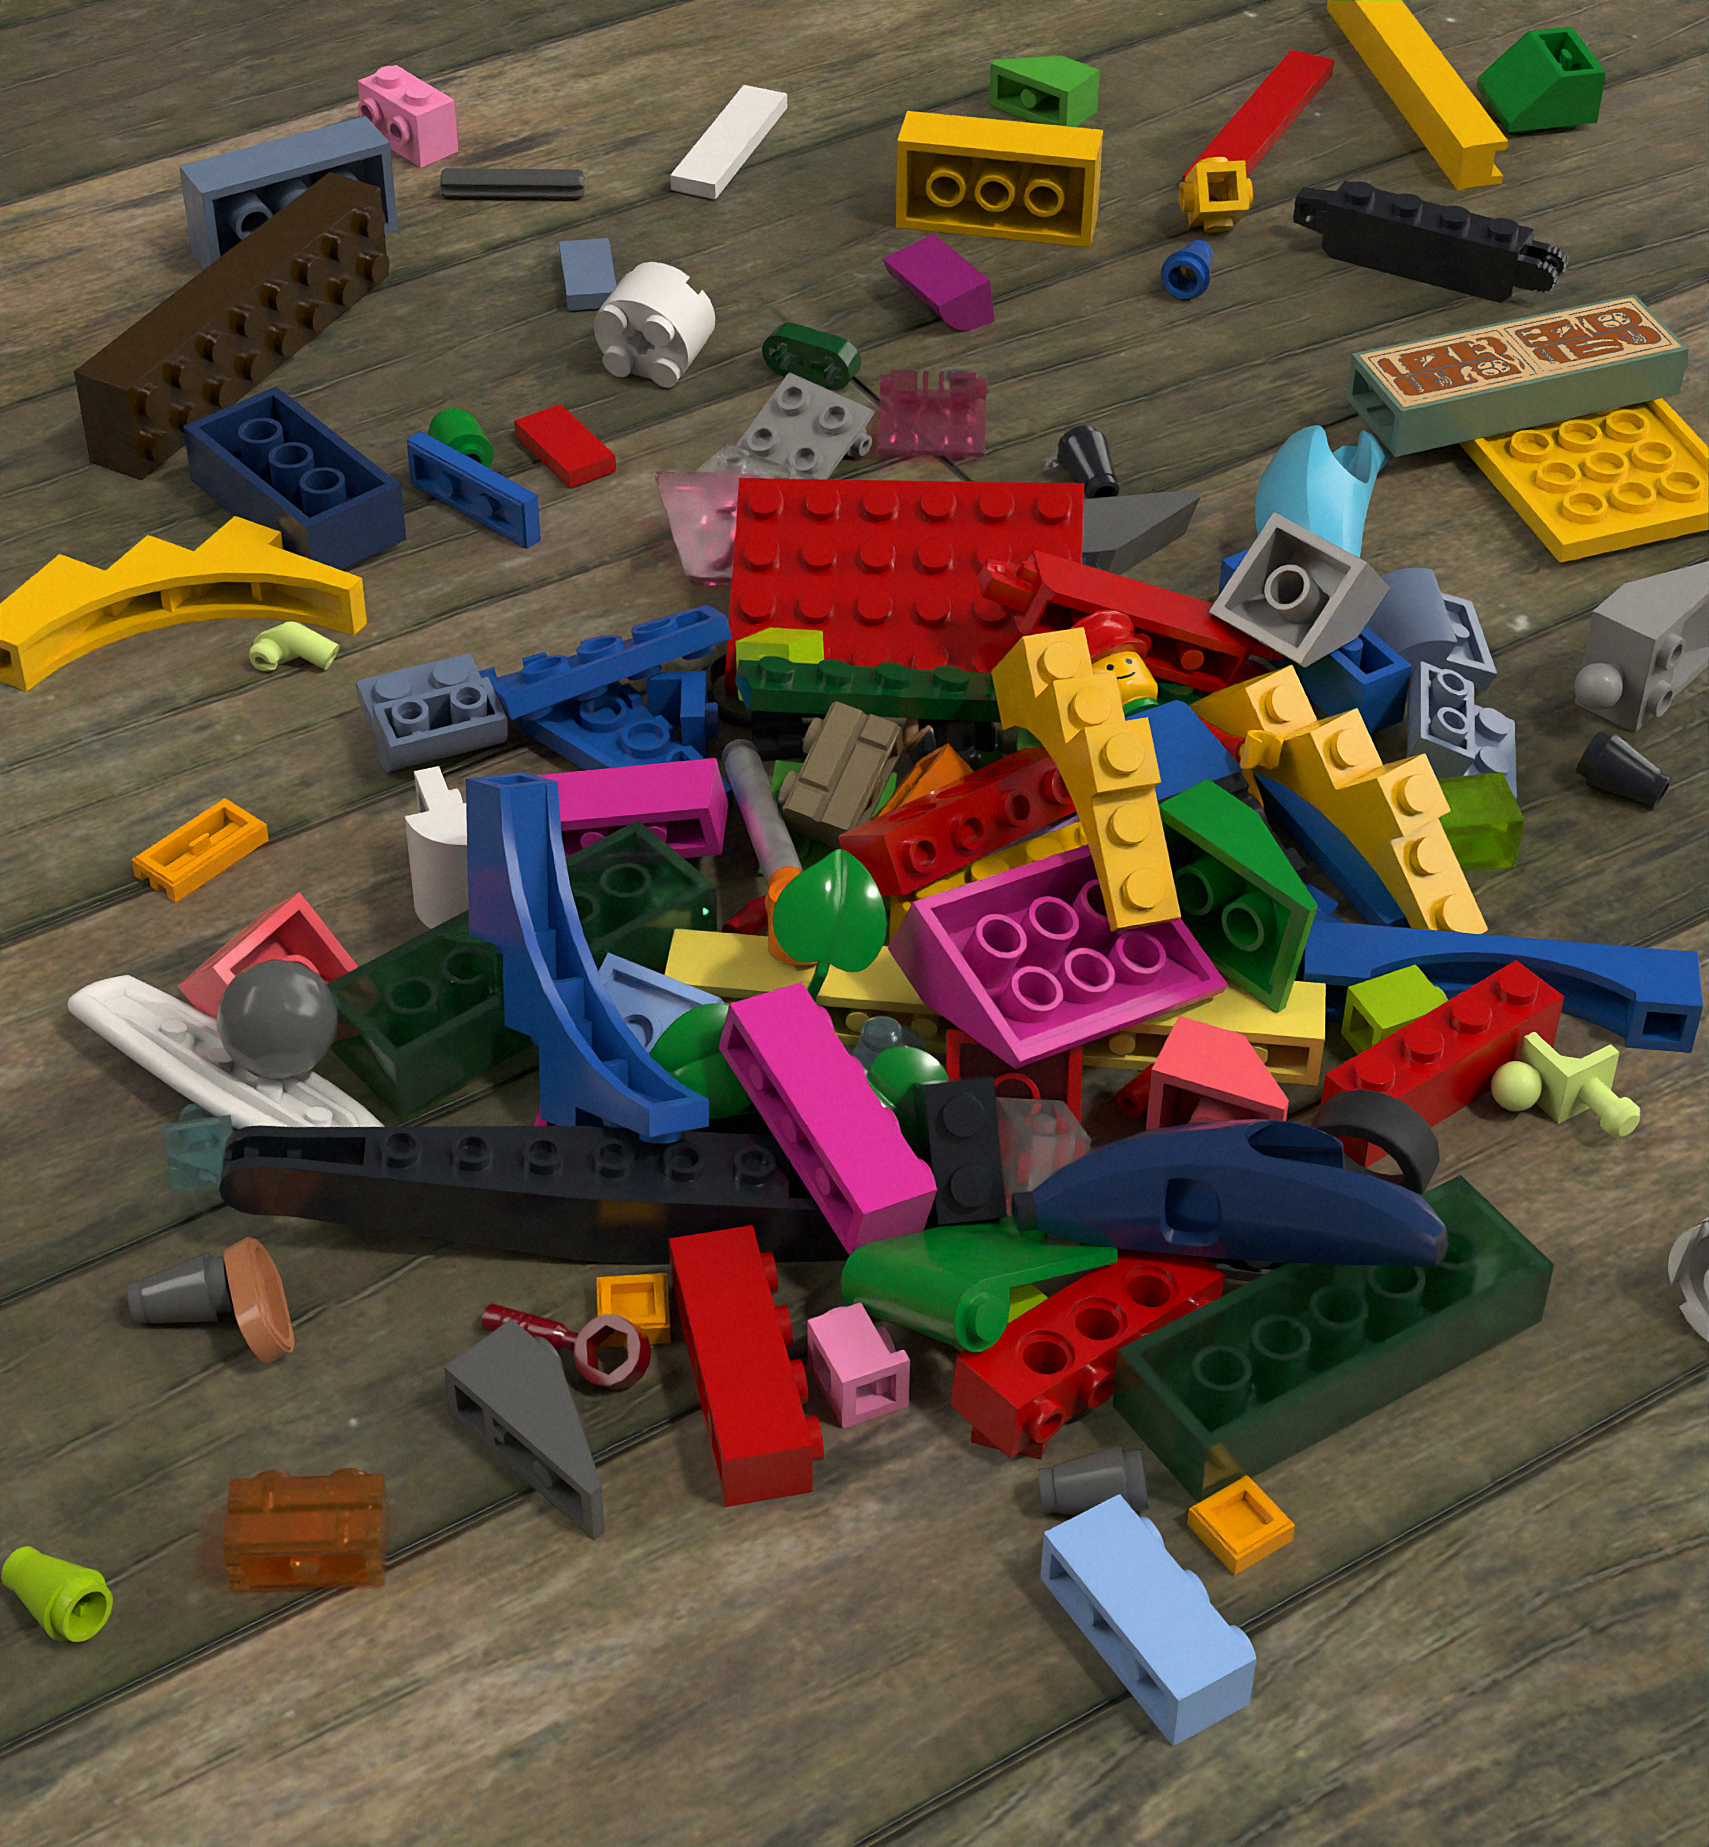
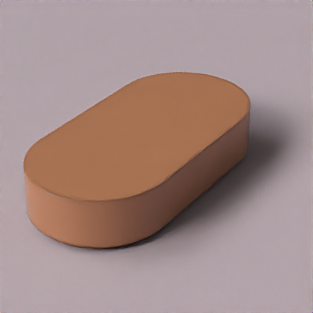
M246 1237L224 1249V1264L239 1328L247 1344L258 1359L265 1364H270L293 1351L295 1338L278 1269L265 1247L257 1239Z

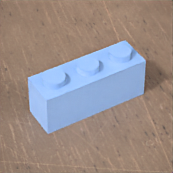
M1119 1494L1044 1532L1040 1579L1172 1746L1250 1705L1257 1662L1250 1640L1236 1625L1229 1626L1211 1605L1208 1593L1197 1575L1190 1570L1183 1571L1165 1549L1158 1529L1150 1519L1145 1516L1138 1517Z

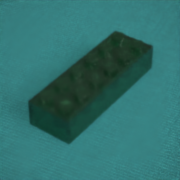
M638 820L566 858L570 887L581 927L598 971L607 954L611 953L662 974L666 969L674 929L718 932L716 885ZM469 909L326 984L333 995L338 1009L337 1036L330 1050L400 1119L534 1045L531 1043L529 1035L504 1026L503 954L495 952L494 944L469 936Z
M1459 1175L1420 1195L1444 1223L1449 1236L1446 1256L1436 1268L1286 1263L1118 1349L1112 1406L1195 1501L1199 1503L1246 1475L1252 1478L1541 1322L1554 1264L1462 1175Z

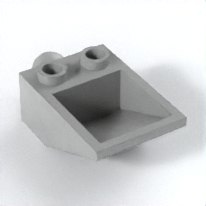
M1709 561L1624 583L1593 610L1582 668L1576 676L1574 683L1575 704L1634 733L1653 716L1661 717L1667 711L1673 698L1709 666Z

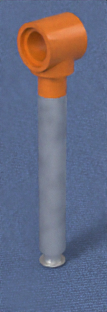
M745 739L734 740L724 748L722 761L769 888L765 896V909L768 914V951L772 957L783 963L791 965L816 964L817 962L802 963L793 960L782 950L773 932L772 917L777 898L783 888L795 876L803 872L756 746Z

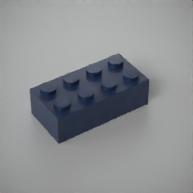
M277 386L183 426L191 481L233 516L281 532L283 550L342 570L406 540L401 484Z

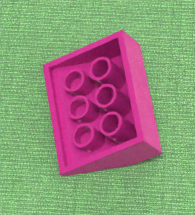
M1084 845L912 902L888 947L889 952L924 1003L1014 1069L1221 994L1228 986L1181 918L1174 922L1111 932L1089 845Z

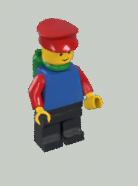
M1098 610L1077 621L1070 629L1084 627L1093 674L1112 671L1116 673L1125 721L1148 717L1161 783L1155 787L1158 805L1208 778L1259 814L1301 879L1307 867L1294 847L1285 849L1269 826L1259 801L1251 793L1247 792L1249 784L1242 775V768L1253 769L1256 765H1261L1269 770H1276L1283 744L1282 737L1263 730H1250L1247 732L1246 737L1231 735L1197 716L1185 702L1175 700L1159 705L1156 701L1158 685L1143 662L1147 655L1148 646L1145 642L1134 636V625L1128 615L1116 610Z

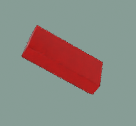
M561 404L514 420L515 436L569 488L579 486L616 471V455Z

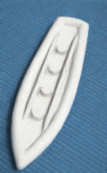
M130 975L112 977L89 984L73 994L68 1000V1010L77 1019L177 1092L238 1130L246 1126L257 1125L284 1127H385L364 1106L311 1070L283 1080L257 1077L238 1066L224 1049L217 1031L216 1018Z

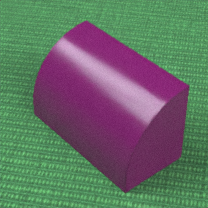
M931 234L883 258L888 273L949 326L958 330L970 331L995 321L990 280L935 234Z

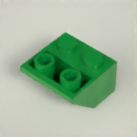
M1573 27L1533 30L1526 32L1477 78L1476 86L1507 132L1527 134L1536 129L1545 128L1574 129L1579 125L1598 122L1606 71Z

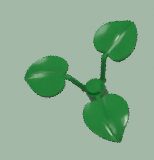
M837 849L820 862L795 876L783 888L774 906L772 924L773 932L780 947L789 957L802 963L817 962L816 970L807 987V991L816 1003L817 996L827 977L830 964L842 971L854 973L868 968L877 958L884 944L887 920L881 894L870 873L848 851ZM722 1003L700 1005L683 1013L666 1028L649 1053L679 1083L709 1099V1118L711 1119L733 1116L743 1111L752 1103L749 1095L719 1049L729 1008L728 1004ZM912 1047L889 1048L875 1057L869 1072L864 1068L867 1082L883 1107H888L894 1112L901 1128V1134L910 1148L914 1149L920 1157L913 1083L949 1079L942 1065L925 1051Z

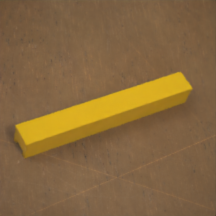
M1327 0L1328 12L1456 190L1502 184L1503 175L1494 164L1495 151L1507 150L1508 140L1403 1Z

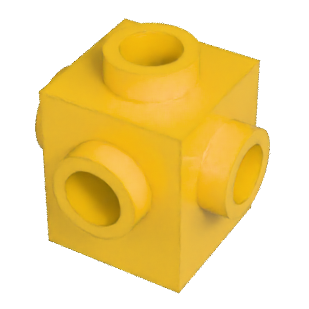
M1224 157L1200 160L1186 176L1185 182H1181L1179 186L1180 209L1182 212H1188L1189 227L1204 226V232L1207 233L1232 230L1233 224H1237L1248 212L1249 208L1252 207L1253 187L1251 179L1246 177L1245 160L1228 161ZM1209 194L1214 195L1218 202H1209Z

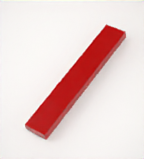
M1291 49L1182 175V182H1185L1186 176L1196 163L1212 157H1224L1228 161L1245 160L1247 177L1333 75L1334 60ZM1209 194V199L1218 201L1214 195Z

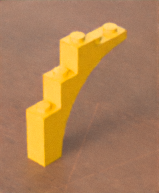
M237 516L230 519L195 551L147 535L106 571L59 554L0 603V682L27 692L57 669L97 648L138 633L182 623L226 618L277 619L318 625L355 636L367 624L362 578L283 550L281 532Z
M1084 627L1023 636L991 671L1003 731L1018 728L1028 729L1043 744L1056 764L1072 797L1087 838L1111 932L1178 920L1181 918L1155 792V787L1161 783L1148 717L1125 721L1116 673L1112 671L1093 674Z
M1293 665L1221 689L1188 705L1197 716L1231 735L1246 737L1247 732L1250 730H1263L1282 737L1283 744L1276 770H1269L1261 765H1256L1255 768L1247 770L1254 771L1284 785L1313 805L1337 827L1378 874L1404 913L1411 928L1482 934L1488 930L1438 819L1451 812L1425 753L1383 765L1358 708L1317 721Z

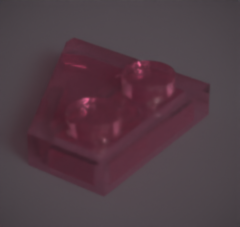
M656 471L655 481L686 577L693 585L731 586L739 478H760L757 473Z

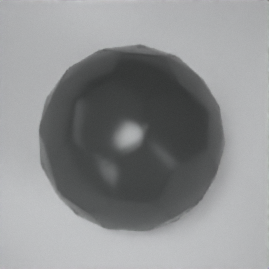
M272 959L251 965L239 972L231 980L218 1002L216 1026L224 1049L238 1066L257 1077L283 1080L308 1072L324 1059L337 1036L338 1009L330 989L319 974L298 962Z

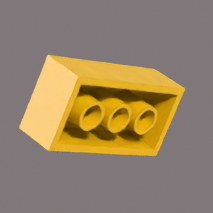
M907 111L897 140L896 228L1090 248L1098 217L1103 130Z

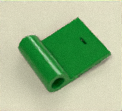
M1008 1215V1217L960 1222L918 1233L866 1243L858 1247L848 1257L842 1270L840 1284L842 1296L848 1306L861 1302L865 1311L871 1317L970 1352H982L992 1347L1000 1339L1007 1326L1011 1287L1117 1263V1248L1069 1241L1039 1230L1019 1232L1013 1224L1012 1216Z

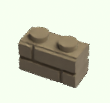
M837 701L835 703L832 702L824 720L817 717L814 718L807 730L803 743V752L808 754L799 773L793 770L789 771L779 792L778 805L783 807L787 829L791 833L815 842L821 841L831 848L842 849L838 836L870 821L903 750L901 727L897 723L872 714L866 715L859 709Z

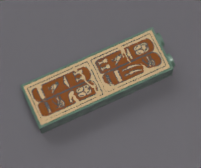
M1635 294L1353 353L1351 356L1346 399L1390 452L1397 457L1680 394L1684 371L1688 366L1689 349Z

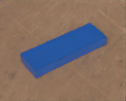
M422 431L407 439L411 485L527 549L541 540L537 494Z

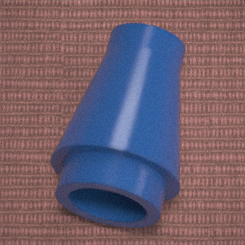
M1194 240L1185 248L1171 254L1164 261L1161 268V279L1166 290L1172 296L1180 299H1193L1206 291L1210 283L1211 262L1213 260V250L1208 243Z

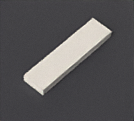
M743 85L670 175L671 190L715 200L787 109V93Z

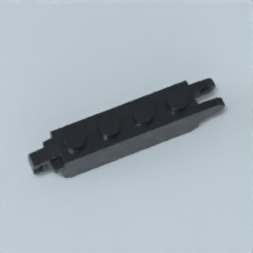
M1344 180L1337 191L1303 187L1295 199L1293 222L1323 234L1322 248L1329 258L1498 303L1510 298L1517 287L1530 291L1537 290L1538 293L1540 291L1543 293L1545 291L1549 292L1557 283L1556 281L1559 278L1557 276L1564 272L1568 264V257L1565 256L1566 252H1563L1562 248L1558 249L1557 246L1552 247L1551 244L1533 240V228L1518 225L1511 219H1493L1470 213L1464 207L1443 206L1423 201L1420 197L1413 194H1396L1376 189L1366 182H1349Z

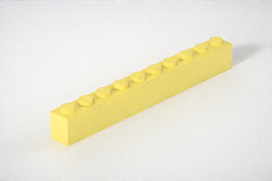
M674 929L664 975L720 997L725 1004L729 1005L800 982L807 989L816 970L817 963L811 965H791L778 961L768 951V936ZM883 946L871 965L860 972H845L830 964L827 977L816 999V1004L824 1007L833 1023L834 1032L843 1045L888 1049L893 1047H912L925 1052L946 1053L947 1029L961 1030L920 999L887 946ZM1221 975L1228 984L1223 993L1083 1044L1082 1065L1143 1071L1147 1066L1156 1062L1178 1017L1182 1016L1245 1035L1276 1082L1318 1086L1325 1041L1326 984L1294 981L1286 1008L1277 1013L1226 975Z

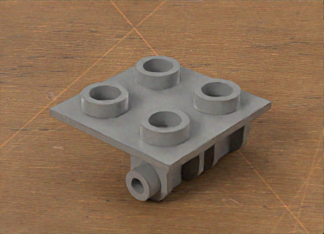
M789 372L729 455L731 458L776 479H828L845 454L854 457L858 454L864 456L868 453L872 445V437L867 435L865 426L875 412L868 407Z

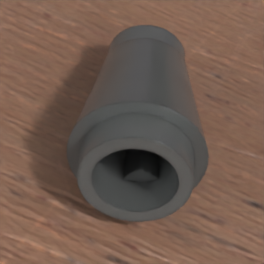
M209 1252L202 1253L147 1276L141 1281L128 1284L129 1307L137 1325L149 1322L152 1324L221 1322L225 1313L234 1312L223 1256L213 1258Z
M1122 1444L1055 1464L1053 1467L1038 1469L1044 1514L1058 1512L1059 1514L1079 1515L1119 1494L1134 1511L1149 1509L1142 1449L1123 1451Z

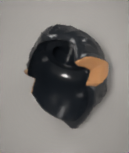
M907 718L902 730L904 752L909 754L913 766L923 757L947 743L951 745L974 772L1004 758L1002 752L1003 732L998 727H995L994 722Z

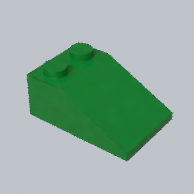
M1207 778L1158 805L1181 919L1217 970L1278 1013L1286 1008L1318 905L1259 814Z

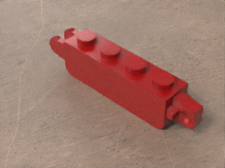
M1034 549L1028 560L1022 561L1021 565L987 558L977 577L982 597L999 603L1002 611L1013 615L1017 630L1024 636L1068 630L1077 621L1098 610H1116L1126 614L1134 625V636L1145 642L1148 646L1147 655L1143 662L1152 676L1210 693L1233 686L1234 683L1238 684L1270 673L1269 669L1265 665L1260 664L1259 661L1256 662L1253 659H1248L1250 654L1275 661H1281L1284 657L1214 617L1209 612L1213 603Z

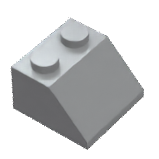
M1274 512L1209 612L1214 617L1305 668L1356 639L1390 587L1366 561Z

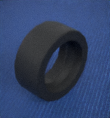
M1364 1089L1339 1092L1322 1104L1310 1125L1335 1138L1347 1136L1364 1139L1382 1148L1397 1162L1403 1174L1388 1175L1373 1172L1357 1164L1345 1152L1344 1169L1370 1175L1402 1186L1419 1194L1421 1197L1440 1161L1438 1140L1427 1121L1408 1104L1382 1092Z

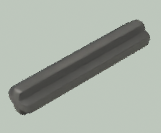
M445 168L441 173L440 186L442 196L446 198L581 199L585 193V176L583 171L579 169Z

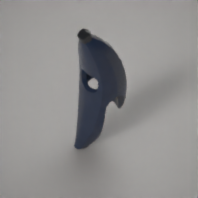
M1268 1119L1195 1122L1146 1130L1091 1150L1055 1170L1032 1191L1011 1193L1012 1220L1019 1232L1039 1230L1069 1241L1118 1249L1279 1263L1436 1268L1444 1260L1449 1245L1446 1226L1433 1208L1419 1194L1370 1175L1345 1170L1343 1143L1312 1126L1288 1121Z

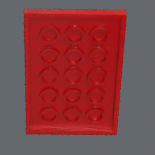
M739 478L728 624L732 638L727 640L724 679L726 696H738V687L735 683L737 673L736 641L768 628L823 631L824 660H840L851 666L877 667L880 663L892 662L901 664L909 669L934 670L938 666L949 665L963 669L966 672L991 673L1024 635L1017 630L1013 615L1002 611L999 603L982 597L977 577L987 558L1021 565L1022 561L1028 560L1033 549L1082 564L1084 483Z

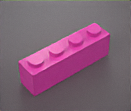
M716 758L536 775L558 781L561 834L567 869L722 855L729 804Z
M802 982L729 1004L719 1049L849 1256L858 1247L869 1242L922 1232L937 1192L934 1175L928 1164L924 1160L918 1159L901 1134V1128L894 1112L888 1107H883L868 1084L861 1062L855 1056H850L834 1032L832 1020L826 1009L815 1003Z

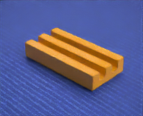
M224 798L131 859L134 876L141 881L149 877L150 886L160 892L166 888L167 898L177 903L269 841L267 824Z

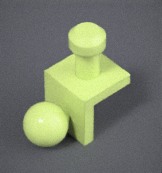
M1536 1032L1524 1036L1520 1060L1508 1062L1500 1066L1495 1071L1491 1080L1493 1098L1501 1107L1510 1111H1523L1536 1103L1557 1124L1591 1108L1601 1118L1600 1127L1611 1137H1622L1630 1134L1637 1127L1640 1120V1108L1630 1098H1619L1611 1091L1620 1054L1611 1044L1579 1059L1559 1055Z

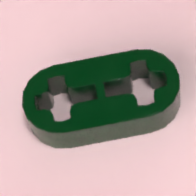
M795 323L779 325L763 342L762 346L763 358L774 372L785 377L790 372L828 390L837 391L843 389L860 371L862 364L858 350L850 341Z

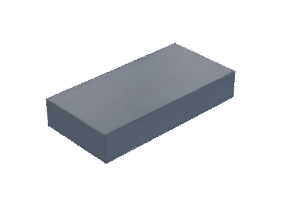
M609 238L559 241L567 310L600 309L617 286Z

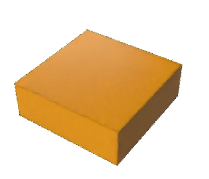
M667 1273L596 1277L598 1317L604 1314L619 1315L639 1325L647 1334L650 1345L671 1343ZM616 1330L599 1344V1348L627 1346V1334Z
M1248 1475L1192 1506L1188 1511L1187 1525L1234 1576L1293 1541L1295 1524Z

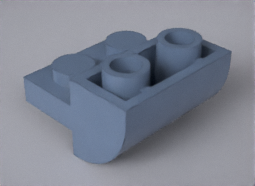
M1405 568L1381 576L1390 589L1365 626L1412 665L1410 678L1420 661H1423L1440 669L1453 670L1464 677V679L1474 682V688L1486 691L1496 677L1497 671L1472 601L1441 593L1434 572L1431 569Z
M470 653L356 681L357 698L375 738L376 756L386 772L502 744L507 739V716L489 678H481Z
M1420 661L1411 675L1408 686L1407 758L1423 753L1426 754L1445 799L1450 793H1454L1505 814L1517 799L1515 721L1506 718L1495 709L1482 708L1475 705L1474 682L1464 679V677L1453 670L1440 669Z

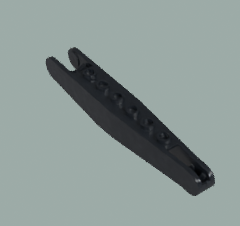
M257 1125L246 1126L234 1131L227 1138L224 1149L219 1184L221 1198L231 1208L247 1214L297 1217L572 1260L634 1265H670V1238L753 1225L760 1253L771 1251L775 1262L847 1261L849 1257L848 1252L774 1135L681 1131V1139L671 1143H648L641 1141L639 1133L628 1128L594 1126L284 1127ZM912 1149L916 1157L920 1159L919 1155Z

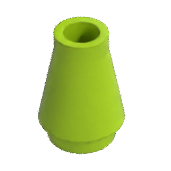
M30 1546L21 1547L14 1551L3 1565L1 1572L3 1585L17 1595L51 1638L58 1641L82 1642L97 1634L107 1622L113 1606V1597L100 1572L42 1554Z

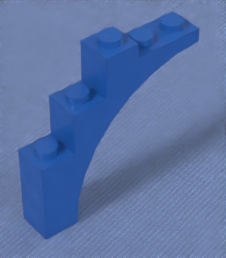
M525 772L467 778L466 821L469 936L494 944L495 952L503 954L504 1026L529 1035L531 1043L539 1045L540 1118L557 1126L628 1128L639 1133V1139L648 1143L675 1142L681 1139V1131L709 1126V1099L679 1083L648 1054L624 1022L601 980L584 937L570 887L561 834L558 781Z

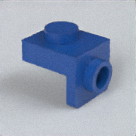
M706 671L659 672L646 678L648 711L654 717L662 715L670 725H681L682 746L691 745L704 759H707L708 739L719 738L718 702L708 703Z

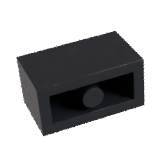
M979 1075L914 1082L913 1091L920 1159L924 1160L930 1167L937 1187L927 1220L937 1225L1008 1217L993 1077Z

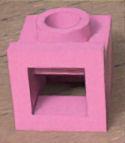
M861 1302L848 1307H837L826 1312L824 1315L807 1320L808 1368L842 1429L909 1407L910 1359L904 1350L896 1352L893 1341L885 1327L875 1328Z

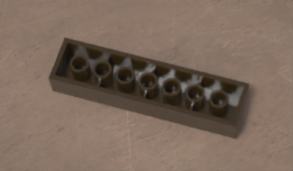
M329 172L74 371L90 462L142 481L186 444L183 426L234 405L389 276L390 262L386 251L385 215L382 211L380 188Z

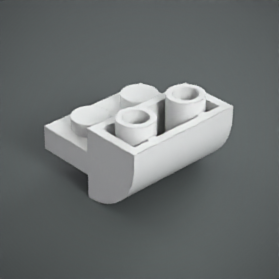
M439 766L414 771L418 814L405 816L415 912L427 927L439 934L456 939L478 940L469 936L466 803H463L458 788L448 790Z

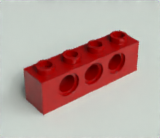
M1045 747L1023 748L839 835L838 839L842 850L852 854L867 869L875 881L881 896H904L1075 812L1076 808L1056 764Z
M1126 1249L1117 1255V1263L1097 1267L1009 1322L1000 1339L992 1347L982 1352L965 1350L956 1356L950 1405L1009 1458L1030 1446L1034 1441L1044 1443L1051 1439L1066 1421L1088 1407L1094 1409L1101 1406L1113 1395L1118 1387L1139 1373L1146 1375L1153 1372L1162 1364L1167 1355L1190 1340L1199 1341L1206 1337L1216 1326L1221 1315L1219 1304L1225 1274L1203 1256Z

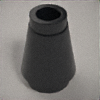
M1088 425L1077 426L1067 431L1058 443L1057 460L1059 465L1075 483H1084V495L1088 499L1118 496L1120 488L1117 483L1107 437L1103 433L1098 432L1094 427Z
M1599 731L1589 743L1576 768V773L1587 778L1586 785L1640 804L1644 803L1653 809L1659 804L1672 781L1671 776L1662 772V769L1618 733L1611 737L1603 731Z

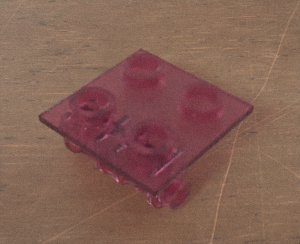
M891 369V375L881 374L877 453L894 454L900 457L913 455H942L956 459L968 456L984 457L987 378H977V372H950L949 390H944L945 371H939V390L928 389L929 371L923 370V389H918V371Z

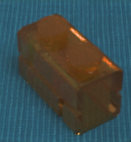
M342 1468L332 1472L329 1476L293 1477L283 1471L268 1470L257 1474L254 1478L230 1479L223 1554L231 1590L386 1585L390 1510L385 1474H368L357 1468Z

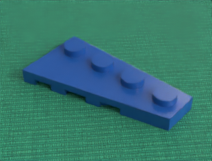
M704 605L635 625L631 629L633 638L623 641L619 635H601L580 641L581 645L576 649L577 654L573 656L554 655L548 657L547 653L543 652L522 658L524 667L521 671L497 677L495 668L491 667L479 671L481 678H489L506 716L511 720L518 718L519 721H531L549 714L552 711L551 705L573 697L576 701L595 698L607 691V684L626 677L629 680L651 677L662 670L661 664L682 657L684 660L705 657L716 650L715 644L731 639L732 635L726 615L709 605Z
M618 680L607 684V691L595 698L576 701L572 697L551 705L552 711L541 718L531 721H519V727L522 732L585 771L704 759L691 745L682 746L674 737L673 727L662 715L654 717L642 705V695L630 683L622 685ZM721 776L729 810L734 806L733 789Z

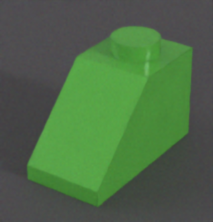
M1064 56L996 59L990 66L989 105L1037 124L1077 127L1097 113L1100 70Z

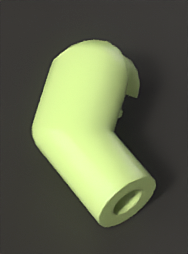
M288 621L261 632L253 641V646L249 650V659L255 668L263 672L273 671L278 664L281 665L299 656L327 670L338 653L339 644L298 622Z

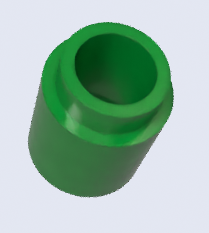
M449 408L434 416L429 426V436L488 468L491 467L494 458L492 445L472 414L460 409Z

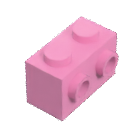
M397 65L382 67L375 74L358 80L360 117L366 116L390 142L391 150L420 168L459 152L455 100Z

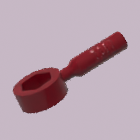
M497 1304L488 1305L482 1317V1328L484 1331L492 1333L512 1319L532 1337L541 1336L545 1338L556 1351L563 1348L573 1350L576 1368L584 1379L607 1390H623L633 1386L644 1376L650 1364L651 1346L647 1334L639 1325L619 1315L604 1314L593 1318L581 1329L580 1333L569 1331L564 1323ZM618 1330L627 1334L628 1360L608 1375L599 1371L598 1345Z

